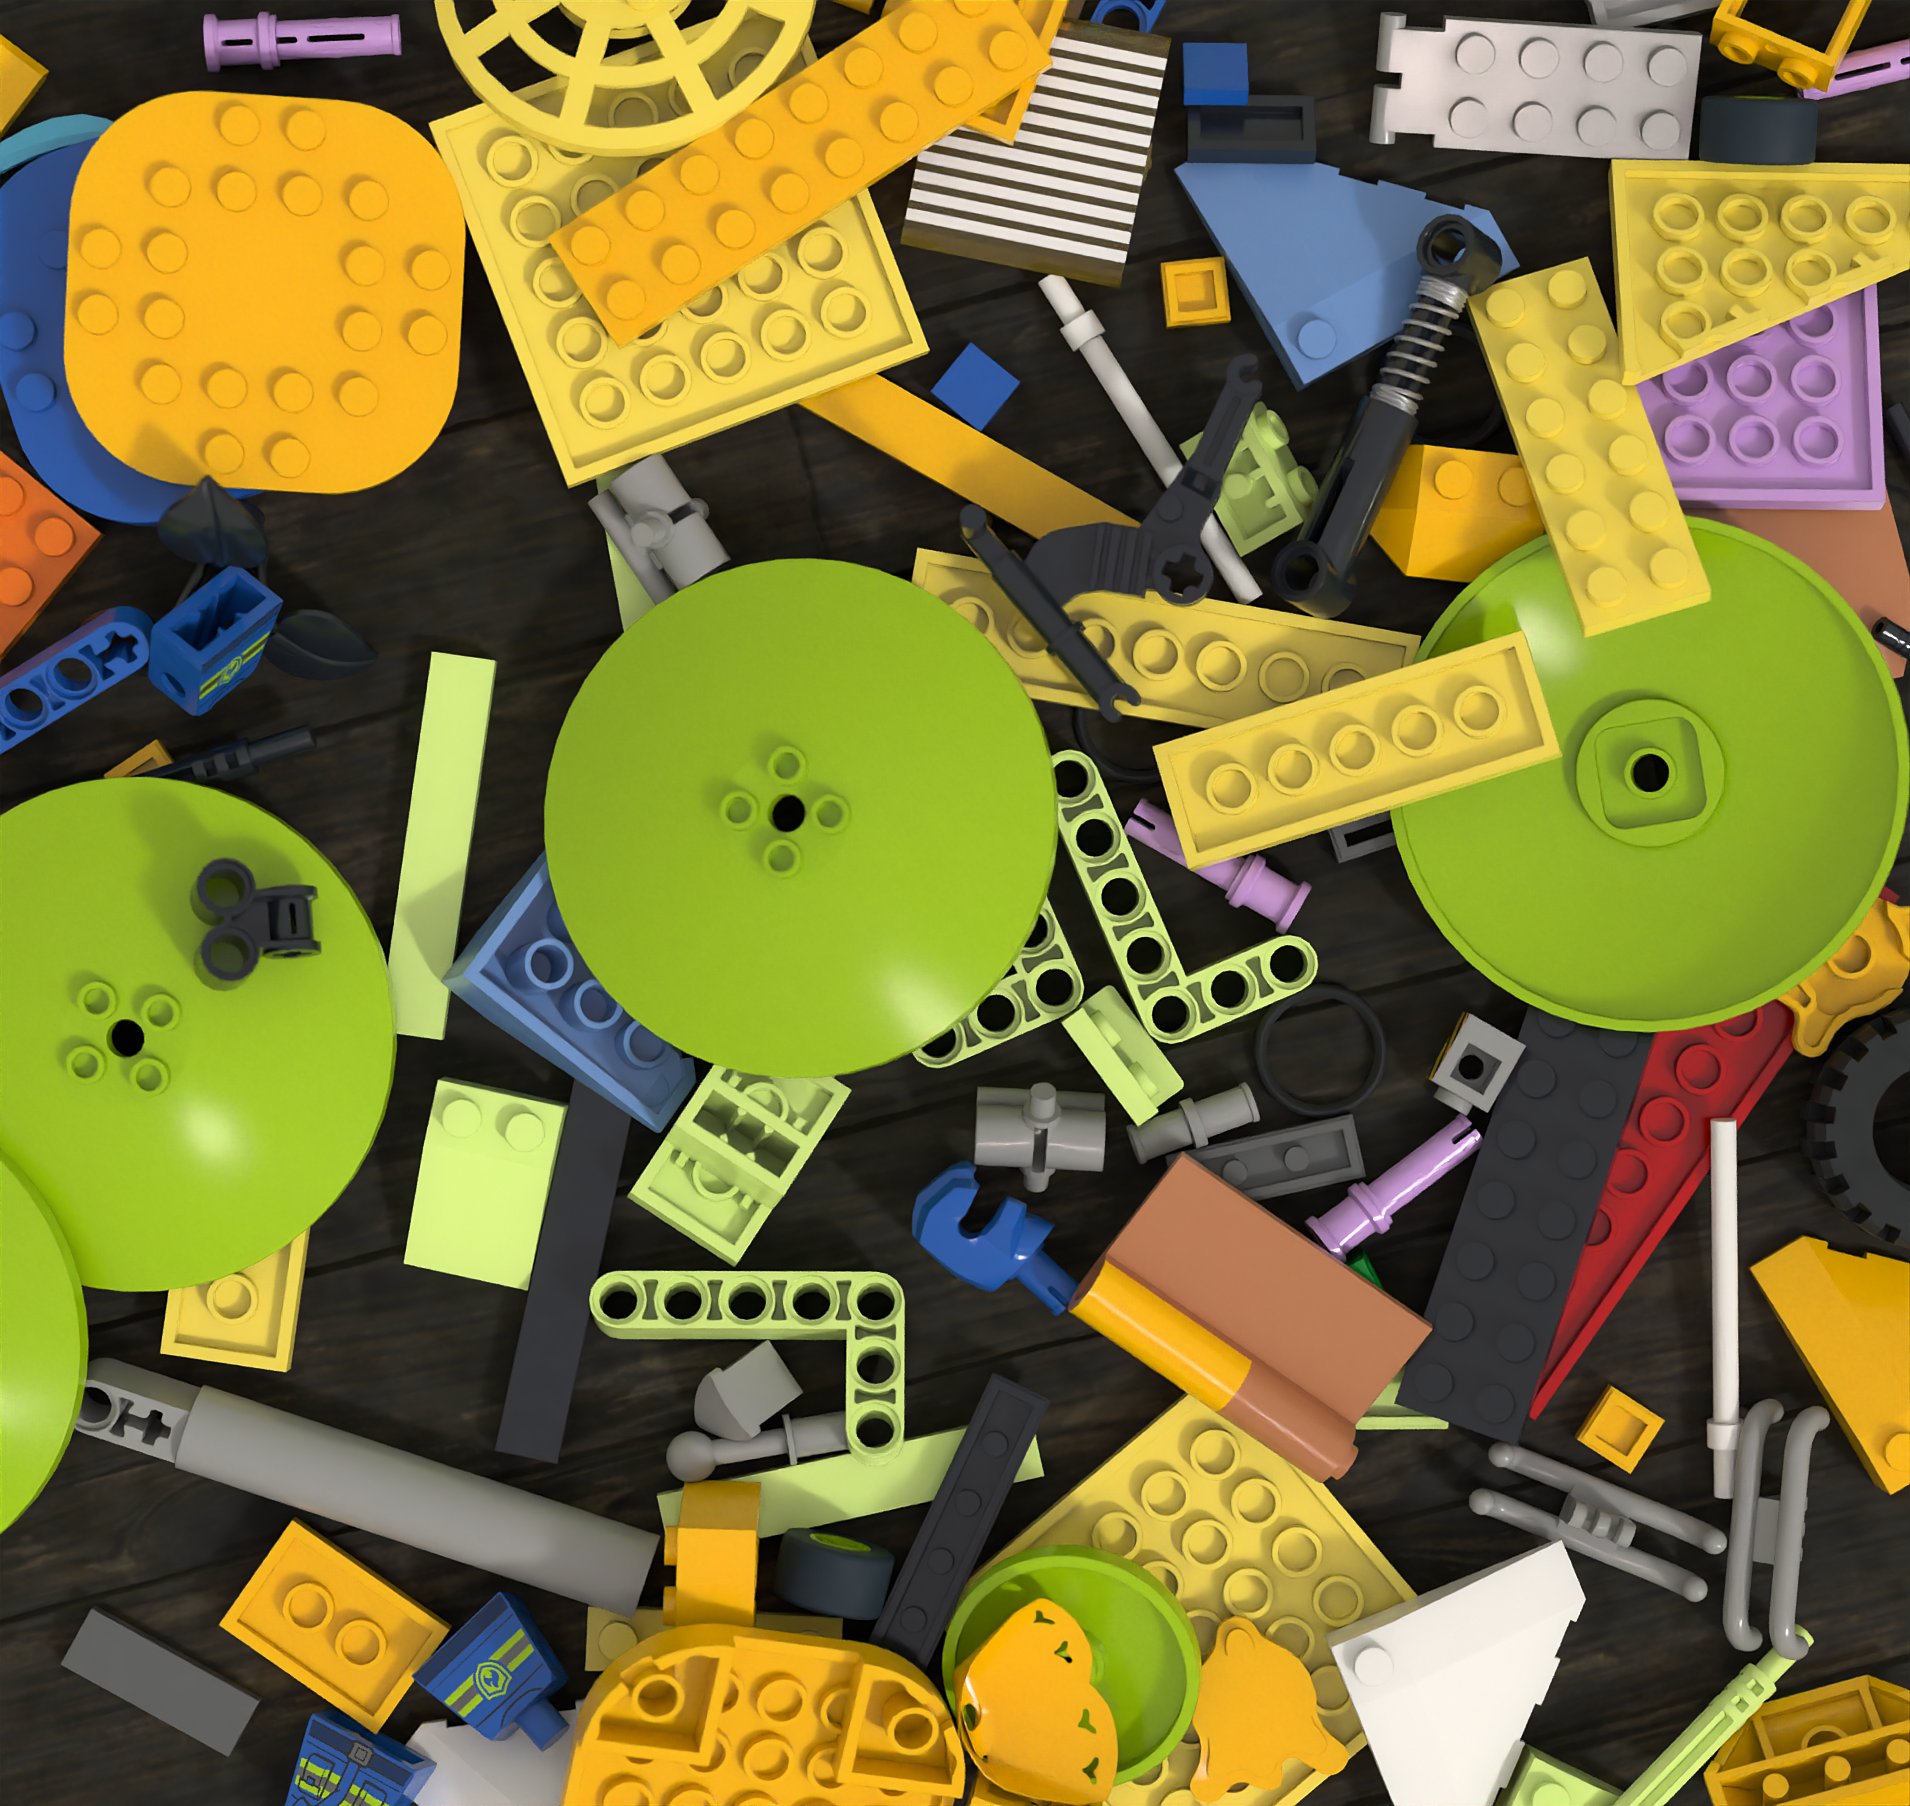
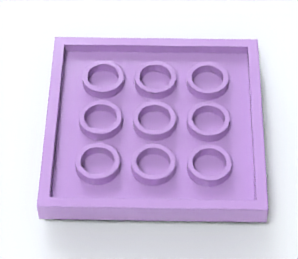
M1877 283L1636 384L1638 394L1681 508L1881 510L1886 503Z

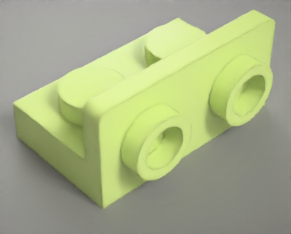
M1263 402L1256 403L1223 477L1221 496L1214 508L1240 557L1249 554L1304 523L1319 491L1310 472L1303 466H1298L1287 446L1289 435L1284 423L1274 411L1267 410ZM1203 432L1179 445L1187 461L1194 454Z
M1107 985L1059 1020L1138 1127L1159 1112L1156 1107L1183 1088L1184 1082L1113 986Z

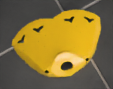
M1039 1598L1013 1613L955 1668L953 1685L958 1737L983 1775L1004 1790L1034 1799L1074 1805L1104 1802L1111 1793L1117 1771L1118 1743L1114 1719L1109 1705L1090 1684L1093 1655L1084 1631L1074 1617L1048 1599ZM1040 1610L1043 1618L1052 1620L1054 1624L1035 1623L1036 1611ZM1063 1641L1068 1643L1066 1653L1070 1655L1071 1663H1068L1063 1657L1054 1653L1061 1647ZM968 1703L973 1705L976 1712L975 1724L971 1731L967 1728L963 1715V1709ZM1084 1709L1089 1711V1724L1096 1729L1094 1734L1088 1729L1078 1726ZM985 1755H987L988 1758L986 1763H984L982 1760V1758ZM1097 1757L1099 1763L1094 1770L1096 1784H1092L1090 1778L1082 1769L1087 1767Z

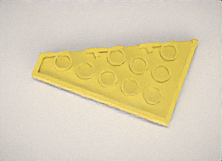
M1611 159L1608 183L1621 385H1636L1910 269V164L1811 163L1807 165H1742L1691 160Z

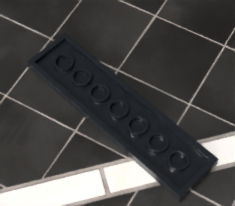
M1529 1004L1517 1039L1526 1047L1499 1092L1423 1317L1432 1324L1433 1330L1409 1358L1394 1402L1395 1404L1519 1447L1658 1032L1617 1031L1584 1025L1552 1015Z

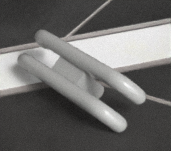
M1764 1399L1754 1404L1747 1413L1739 1435L1723 1599V1626L1726 1637L1734 1648L1748 1652L1754 1651L1761 1646L1763 1641L1759 1629L1749 1626L1748 1622L1753 1561L1773 1564L1769 1610L1771 1643L1780 1657L1789 1660H1800L1807 1655L1809 1650L1806 1639L1795 1633V1612L1800 1561H1802L1803 1555L1802 1538L1805 1534L1804 1516L1808 1502L1806 1495L1810 1453L1816 1433L1829 1425L1830 1414L1821 1406H1811L1797 1415L1791 1424L1786 1439L1780 1495L1759 1496L1765 1437L1770 1425L1782 1419L1784 1414L1783 1406L1779 1401Z
M1498 1441L1491 1445L1488 1457L1496 1467L1510 1469L1568 1493L1558 1517L1496 1491L1479 1488L1473 1491L1469 1497V1506L1473 1512L1501 1520L1550 1541L1560 1538L1564 1547L1667 1588L1689 1601L1698 1602L1705 1598L1708 1587L1702 1578L1680 1566L1629 1546L1636 1530V1525L1630 1519L1684 1540L1714 1555L1723 1552L1727 1546V1538L1722 1531L1683 1512L1521 1446L1518 1447L1504 1441Z

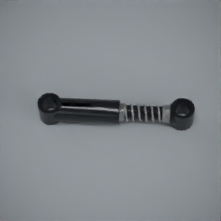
M1445 214L1436 217L1425 226L1419 235L1416 250L1417 259L1422 266L1420 274L1423 280L1420 281L1421 285H1418V290L1415 291L1420 297L1418 303L1409 305L1412 316L1410 319H1405L1401 322L1405 332L1403 335H1398L1394 338L1398 347L1396 351L1387 354L1391 362L1389 367L1380 369L1383 377L1382 383L1373 385V391L1370 392L1371 396H1361L1297 540L1281 549L1273 561L1270 575L1271 585L1276 594L1314 617L1328 619L1338 616L1348 608L1354 599L1357 581L1353 569L1420 422L1413 415L1417 413L1416 409L1419 408L1418 404L1414 401L1415 399H1423L1422 395L1418 394L1422 383H1430L1429 379L1425 378L1430 366L1433 368L1437 367V364L1433 362L1437 350L1444 351V347L1440 346L1444 334H1452L1447 329L1452 318H1459L1458 314L1455 313L1462 312L1461 308L1464 307L1463 303L1467 302L1466 298L1484 292L1493 285L1500 274L1503 261L1501 250L1496 241L1460 215ZM1463 248H1465L1462 256L1456 262H1454L1457 254ZM1319 571L1317 580L1309 588L1310 580Z

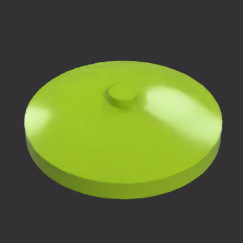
M1050 1545L1022 1551L1002 1560L983 1573L962 1597L954 1612L945 1638L942 1658L943 1683L948 1702L956 1720L953 1685L955 1668L1013 1613L1035 1600L1043 1598L1059 1605L1074 1617L1089 1642L1093 1655L1090 1684L1109 1705L1117 1733L1118 1761L1113 1787L1134 1780L1149 1772L1176 1748L1190 1726L1196 1709L1202 1675L1201 1653L1194 1628L1184 1608L1160 1580L1138 1564L1120 1555L1080 1545ZM1040 1610L1036 1611L1035 1623L1054 1624L1052 1620L1043 1618ZM1063 1641L1061 1647L1054 1653L1063 1657L1068 1663H1071L1072 1659L1066 1653L1068 1643ZM968 1703L963 1709V1715L967 1728L971 1731L975 1724L976 1712L973 1705ZM1084 1709L1078 1726L1086 1728L1094 1734L1096 1729L1089 1724V1711ZM1097 1757L1087 1767L1082 1769L1090 1778L1092 1784H1096L1094 1770L1099 1763Z

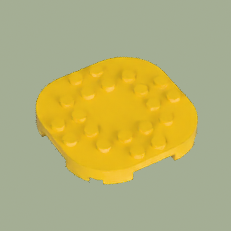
M190 91L156 98L136 107L118 119L101 135L83 162L75 182L70 209L64 365L72 399L87 428L111 454L126 465L142 474L176 485L193 487L204 476L210 475L223 488L345 494L373 488L405 471L430 448L445 425L453 405L459 373L465 220L457 186L443 159L420 133L404 121L375 107L340 100Z
M694 1624L658 1633L636 1644L606 1668L594 1683L579 1712L558 1806H953L955 1798L962 1799L965 1784L964 1754L954 1722L938 1689L915 1665L887 1649L856 1641L729 1624Z

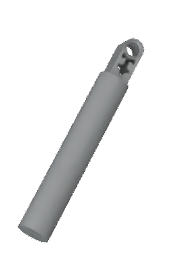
M98 1358L87 1364V1379L82 1405L75 1425V1429L82 1433L175 1463V1468L631 1619L634 1617L660 1535L207 1385H203L200 1388L112 1358ZM86 1387H96L103 1390L109 1396L111 1404L103 1405L95 1402L89 1396ZM158 1411L163 1413L162 1421L157 1419Z

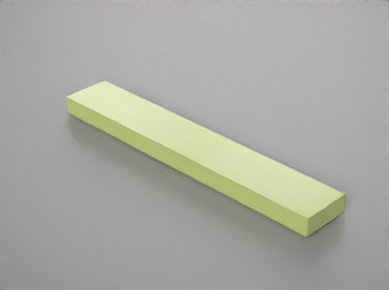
M432 652L388 961V970L392 981L397 1014V1034L444 1040L451 990L443 985L441 980L456 959L497 661L439 652Z
M968 1425L906 1438L903 1441L902 1450L898 1456L882 1466L864 1465L855 1459L850 1451L797 1462L796 1465L788 1464L715 1481L761 1482V1506L757 1528V1537L759 1539L783 1534L790 1528L806 1529L934 1500ZM1036 1435L1013 1483L1044 1476ZM888 1443L870 1446L869 1448H880ZM683 1488L660 1492L657 1495L665 1534L666 1526H678Z

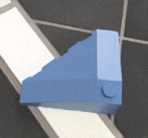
M1185 162L1173 170L1221 257L1224 256L1226 266L1297 392L1405 332L1401 322L1411 318L1412 313L1409 305L1418 303L1420 297L1415 291L1418 290L1417 286L1421 285L1420 281L1423 280L1420 274L1422 266L1417 259L1416 246L1419 235L1425 226L1436 217L1445 214L1460 215L1496 241L1501 250L1503 261L1500 274L1496 280L1519 268L1520 265L1490 211L1467 204L1464 205L1462 210L1426 200L1425 192L1378 180L1377 185L1338 175L1339 168L1318 162L1314 164ZM1463 248L1457 254L1454 262H1456L1462 256L1465 248Z
M545 849L476 932L443 977L441 983L490 1022L654 1132L660 1133L697 1082L693 1057L682 1059V1052L679 1048L659 1038L631 1017L607 993L587 967L569 935L557 906L549 876Z

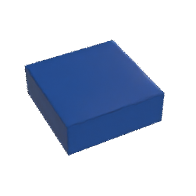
M1183 43V105H1248L1247 43Z
M970 342L930 391V394L969 426L981 433L1017 389L1020 382Z

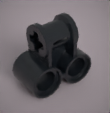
M221 858L207 864L191 887L189 899L192 911L199 920L208 925L216 926L206 934L195 952L193 964L196 975L201 982L213 990H233L242 985L252 974L259 962V957L295 959L321 954V942L314 939L312 901L318 899L317 887L312 885H282L256 889L253 874L246 865L238 860ZM215 878L229 880L238 890L239 902L231 907H220L214 904L207 896L206 883ZM221 942L231 943L236 946L242 954L243 967L239 971L231 973L223 972L216 968L210 957L211 946Z

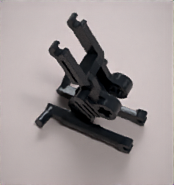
M1242 354L1231 361L1227 369V382L1194 454L1188 459L1139 528L1100 522L1051 531L1036 542L1024 562L1016 551H1010L995 534V521L991 515L985 513L982 507L976 504H969L960 512V536L990 571L992 580L1046 642L1048 645L1045 648L1046 652L1052 655V657L1057 655L1099 705L1101 714L1110 722L1119 723L1122 720L1121 712L1114 707V701L1117 697L1124 696L1130 705L1137 707L1142 702L1141 696L1135 688L1126 684L1083 633L1086 630L1083 623L1080 621L1075 623L1063 608L1080 595L1100 592L1145 599L1146 591L1158 592L1163 600L1176 607H1191L1206 598L1213 585V571L1208 557L1201 548V533L1221 496L1225 472L1256 402L1262 395V383L1260 381L1253 380L1246 383L1240 379L1244 375H1253L1257 372L1258 359L1255 355ZM1184 557L1195 560V572L1198 576L1203 577L1199 588L1188 586L1185 588L1183 595L1180 596L1171 592L1172 582L1169 577L1164 575L1167 564L1175 567L1180 566Z

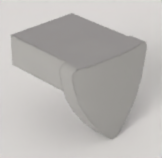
M766 1340L756 1345L725 1369L715 1368L703 1378L695 1396V1422L700 1428L721 1438L734 1441L751 1440L760 1433L759 1425L802 1394L803 1391L770 1341Z

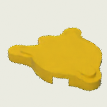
M1877 898L1861 925L1835 955L1807 979L1776 998V1000L1788 1006L1794 1013L1795 1021L1791 1040L1794 1049L1801 1055L1807 1057L1820 1056L1827 1050L1834 1034L1846 1022L1856 1017L1877 1012L1891 1004L1902 993L1903 989L1901 987L1907 979L1910 970V906H1898Z
M1234 1615L1222 1620L1216 1628L1214 1645L1206 1655L1207 1659L1202 1664L1201 1686L1196 1709L1191 1720L1200 1743L1199 1759L1189 1782L1193 1796L1201 1802L1211 1803L1219 1800L1232 1785L1238 1782L1248 1783L1263 1790H1275L1283 1781L1282 1764L1287 1758L1291 1757L1297 1758L1325 1775H1334L1342 1771L1348 1762V1752L1344 1744L1321 1724L1317 1714V1694L1310 1673L1300 1658L1287 1648L1274 1643L1272 1639L1261 1634L1252 1620L1247 1617Z

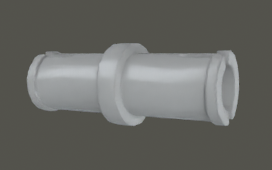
M1244 1082L1239 1084L1238 1087L1197 1102H1193L1191 1097L1179 1101L1178 1109L1148 1119L1139 1127L1136 1124H1130L1126 1126V1130L1138 1162L1143 1164L1149 1159L1190 1144L1195 1149L1208 1145L1207 1138L1252 1121L1257 1122L1260 1120V1116L1248 1084Z

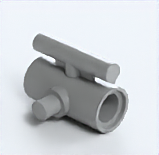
M655 453L645 458L610 483V488L628 514L624 513L609 489L601 492L588 502V505L655 606L677 593L662 568L665 569L680 591L685 587L710 577L731 561L705 521L709 515L707 503L700 498L692 499L689 497L661 453Z
M1044 1082L1035 1084L1031 1089L978 1086L974 1165L1019 1167L1024 1174V1187L1031 1192L1046 1190L1049 1185V1176L1056 1169L1102 1172L1106 1131L1105 1093L1056 1091L1053 1085Z

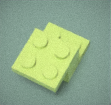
M714 1064L627 1197L735 1267L772 1209L792 1184L852 1090L831 1076L823 1078H782L749 1074Z

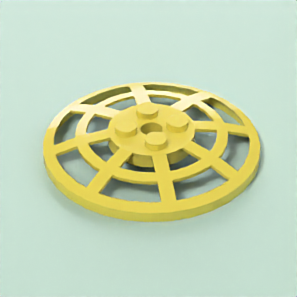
M434 0L441 35L455 67L477 97L501 119L537 140L568 151L603 157L647 156L682 149L701 136L717 130L745 110L750 104L775 89L799 55L811 28L816 0H726L727 4L715 22L698 39L687 45L674 20L684 12L692 0H492L497 12L465 35L456 17L453 0ZM558 6L569 20L584 29L576 57L566 55L546 43L530 28L528 23ZM747 10H753L785 23L777 41L760 65L737 87L716 100L698 65L708 60L730 39L743 21ZM651 34L664 57L656 61L637 65H601L609 38L629 39ZM510 35L517 46L536 63L558 76L569 79L560 117L540 111L513 95L485 69L478 57ZM675 78L692 110V113L677 119L641 127H599L586 124L595 87L607 89L639 88L663 83Z

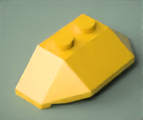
M1430 445L1408 446L1369 533L1404 576L1469 584L1508 553L1539 536L1547 534L1519 455Z
M1863 1675L1761 1704V1707L1746 1720L1745 1724L1738 1731H1735L1721 1746L1715 1759L1711 1761L1704 1772V1781L1713 1806H1910V1690L1870 1675Z

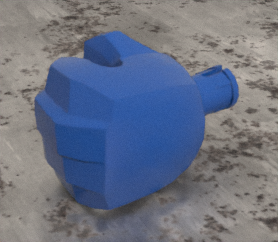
M968 1158L950 1165L917 1193L912 1211V1235L924 1250L958 1279L990 1293L997 1290L1008 1279L1011 1281L1016 1277L1055 1316H1058L1066 1309L1067 1306L1065 1304L1070 1302L1080 1283L1070 1277L1041 1250L1044 1246L1043 1241L1053 1229L1054 1223L1038 1215L1027 1213V1204L1008 1195L1002 1201L992 1219L984 1226L983 1230L978 1233H968L961 1226L960 1220L966 1215L980 1187V1184L974 1179V1173L977 1169L976 1165Z

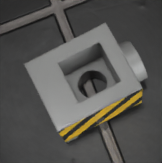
M1463 1012L1426 1079L1439 1085L1433 1097L1466 1116L1472 1106L1488 1113L1526 1046L1472 1014ZM1467 1055H1475L1481 1063L1479 1074L1472 1079H1465L1459 1072V1063Z

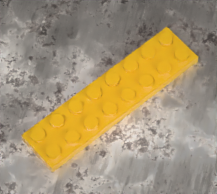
M910 0L750 104L745 110L717 130L701 136L548 236L547 239L620 350L1052 68L1053 61L1013 0Z

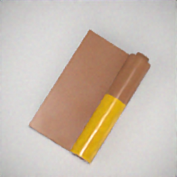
M1183 1151L1088 1271L1068 1305V1311L1318 1483L1326 1481L1330 1476L1338 1480L1349 1470L1358 1454V1447L1353 1445L1356 1434L1355 1425L1433 1330L1432 1324Z

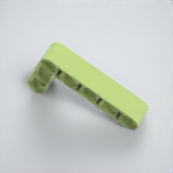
M1065 750L1052 756L1054 767L1060 762L1072 761L1079 764L1086 773V787L1081 794L1072 798L1062 797L1058 794V831L1139 1020L1149 1035L1164 1043L1183 1042L1297 993L1311 984L1318 968L1316 952L1310 943L1300 937L1290 935L1271 937L1185 974L1097 767L1090 757L1079 751ZM1087 820H1100L1111 831V845L1101 856H1088L1081 852L1077 846V830ZM1115 878L1128 880L1136 889V904L1131 911L1123 915L1111 914L1102 904V889L1106 883ZM1151 937L1161 947V962L1150 973H1137L1131 969L1127 962L1128 947L1137 938ZM1292 945L1299 950L1303 957V969L1294 980L1282 982L1272 974L1270 959L1274 951L1281 946ZM1223 971H1235L1244 980V996L1234 1006H1220L1212 998V981ZM1166 996L1180 998L1187 1010L1186 1021L1182 1027L1172 1032L1160 1031L1152 1019L1154 1005L1158 1000Z
M1047 896L1040 911L1047 925L1046 936L1036 946L1023 947L1018 958L1013 963L1016 972L1004 976L997 987L988 995H1003L1011 1001L1014 1008V1016L1011 1023L1002 1030H988L978 1021L977 1006L974 1011L953 1027L956 1040L951 1051L942 1056H932L920 1048L912 1052L919 1062L933 1068L950 1066L1060 1018L1078 1006L1084 991L1082 976ZM1061 969L1071 978V994L1062 1004H1045L1037 996V980L1047 970Z
M615 1271L600 1277L591 1288L589 1302L594 1320L602 1332L613 1338L846 1340V1438L848 1449L854 1458L862 1464L874 1467L888 1464L902 1450L904 1441L905 1299L903 1289L897 1280L888 1274L880 1272ZM683 1291L693 1292L702 1301L701 1308L696 1315L689 1319L681 1320L668 1314L666 1311L667 1303L673 1295ZM750 1291L763 1297L766 1302L765 1309L761 1315L754 1319H739L730 1310L731 1302L740 1293ZM812 1291L821 1293L830 1302L829 1310L824 1316L819 1319L808 1320L796 1313L794 1304L801 1295ZM614 1292H629L638 1300L634 1312L624 1319L610 1318L602 1311L604 1301ZM872 1292L884 1293L894 1303V1309L884 1319H868L858 1310V1303L862 1297ZM871 1355L884 1356L893 1365V1374L883 1383H867L857 1372L858 1366L863 1359ZM878 1418L889 1423L894 1434L890 1442L885 1446L875 1449L869 1448L860 1442L857 1437V1430L866 1420Z

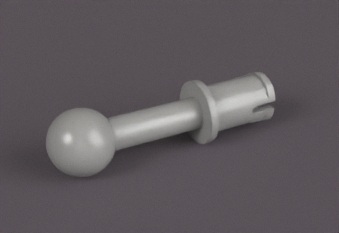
M846 1410L790 1419L789 1414L782 1415L783 1428L762 1431L751 1440L734 1441L725 1438L711 1440L700 1432H684L671 1441L666 1454L667 1465L675 1477L684 1482L693 1483L707 1478L717 1465L788 1453L790 1465H796L797 1458L844 1449L848 1450Z

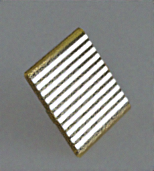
M1063 16L1049 52V56L1053 61V67L1040 75L1013 146L961 126L918 154L901 244L1120 288L1141 185L1145 184L1147 172L1152 167V158L1150 157L1153 143L1150 142L1172 38Z

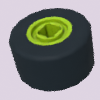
M1706 96L1701 102L1699 158L1706 162L1742 165L1811 164L1815 160L1818 102L1810 98L1784 96Z
M790 1528L782 1537L771 1583V1591L778 1598L813 1612L846 1619H877L884 1608L895 1558L887 1549L856 1537L820 1529Z

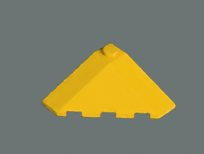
M1801 1235L1748 1266V1269L1874 1485L1892 1495L1910 1484V1263L1866 1251L1863 1258L1827 1249V1241Z

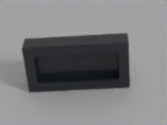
M1248 95V105H1186L1187 163L1314 164L1316 157L1315 95Z

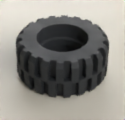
M1910 1005L1889 1008V1013L1880 1016L1870 1015L1855 1023L1856 1030L1848 1036L1839 1035L1829 1045L1827 1050L1831 1054L1823 1066L1815 1064L1808 1079V1082L1814 1084L1810 1100H1802L1799 1118L1807 1120V1135L1800 1137L1802 1154L1811 1159L1814 1170L1809 1174L1817 1190L1826 1193L1830 1198L1831 1203L1829 1206L1843 1219L1857 1225L1859 1230L1891 1244L1910 1249V1185L1896 1179L1883 1167L1877 1156L1873 1141L1874 1115L1883 1093L1895 1079L1903 1073L1910 1071Z

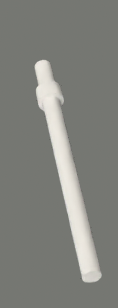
M1061 271L1053 272L1038 284L1064 324V327L1060 329L1061 333L1073 352L1080 349L1168 489L1183 468V465L1101 335L1105 332V329L1093 310L1091 309L1086 312ZM1211 513L1202 530L1200 542L1238 603L1246 605L1263 593L1215 516Z
M1713 1118L1710 1120L1713 1418L1707 1420V1447L1714 1449V1496L1722 1499H1733L1738 1441L1744 1419L1739 1418L1736 1119Z

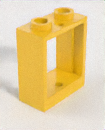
M1722 0L1713 19L1709 43L1717 46L1725 57L1741 64L1755 62L1776 71L1784 82L1799 89H1811L1814 87L1827 93L1872 0H1850L1825 53H1821L1739 18L1748 0Z

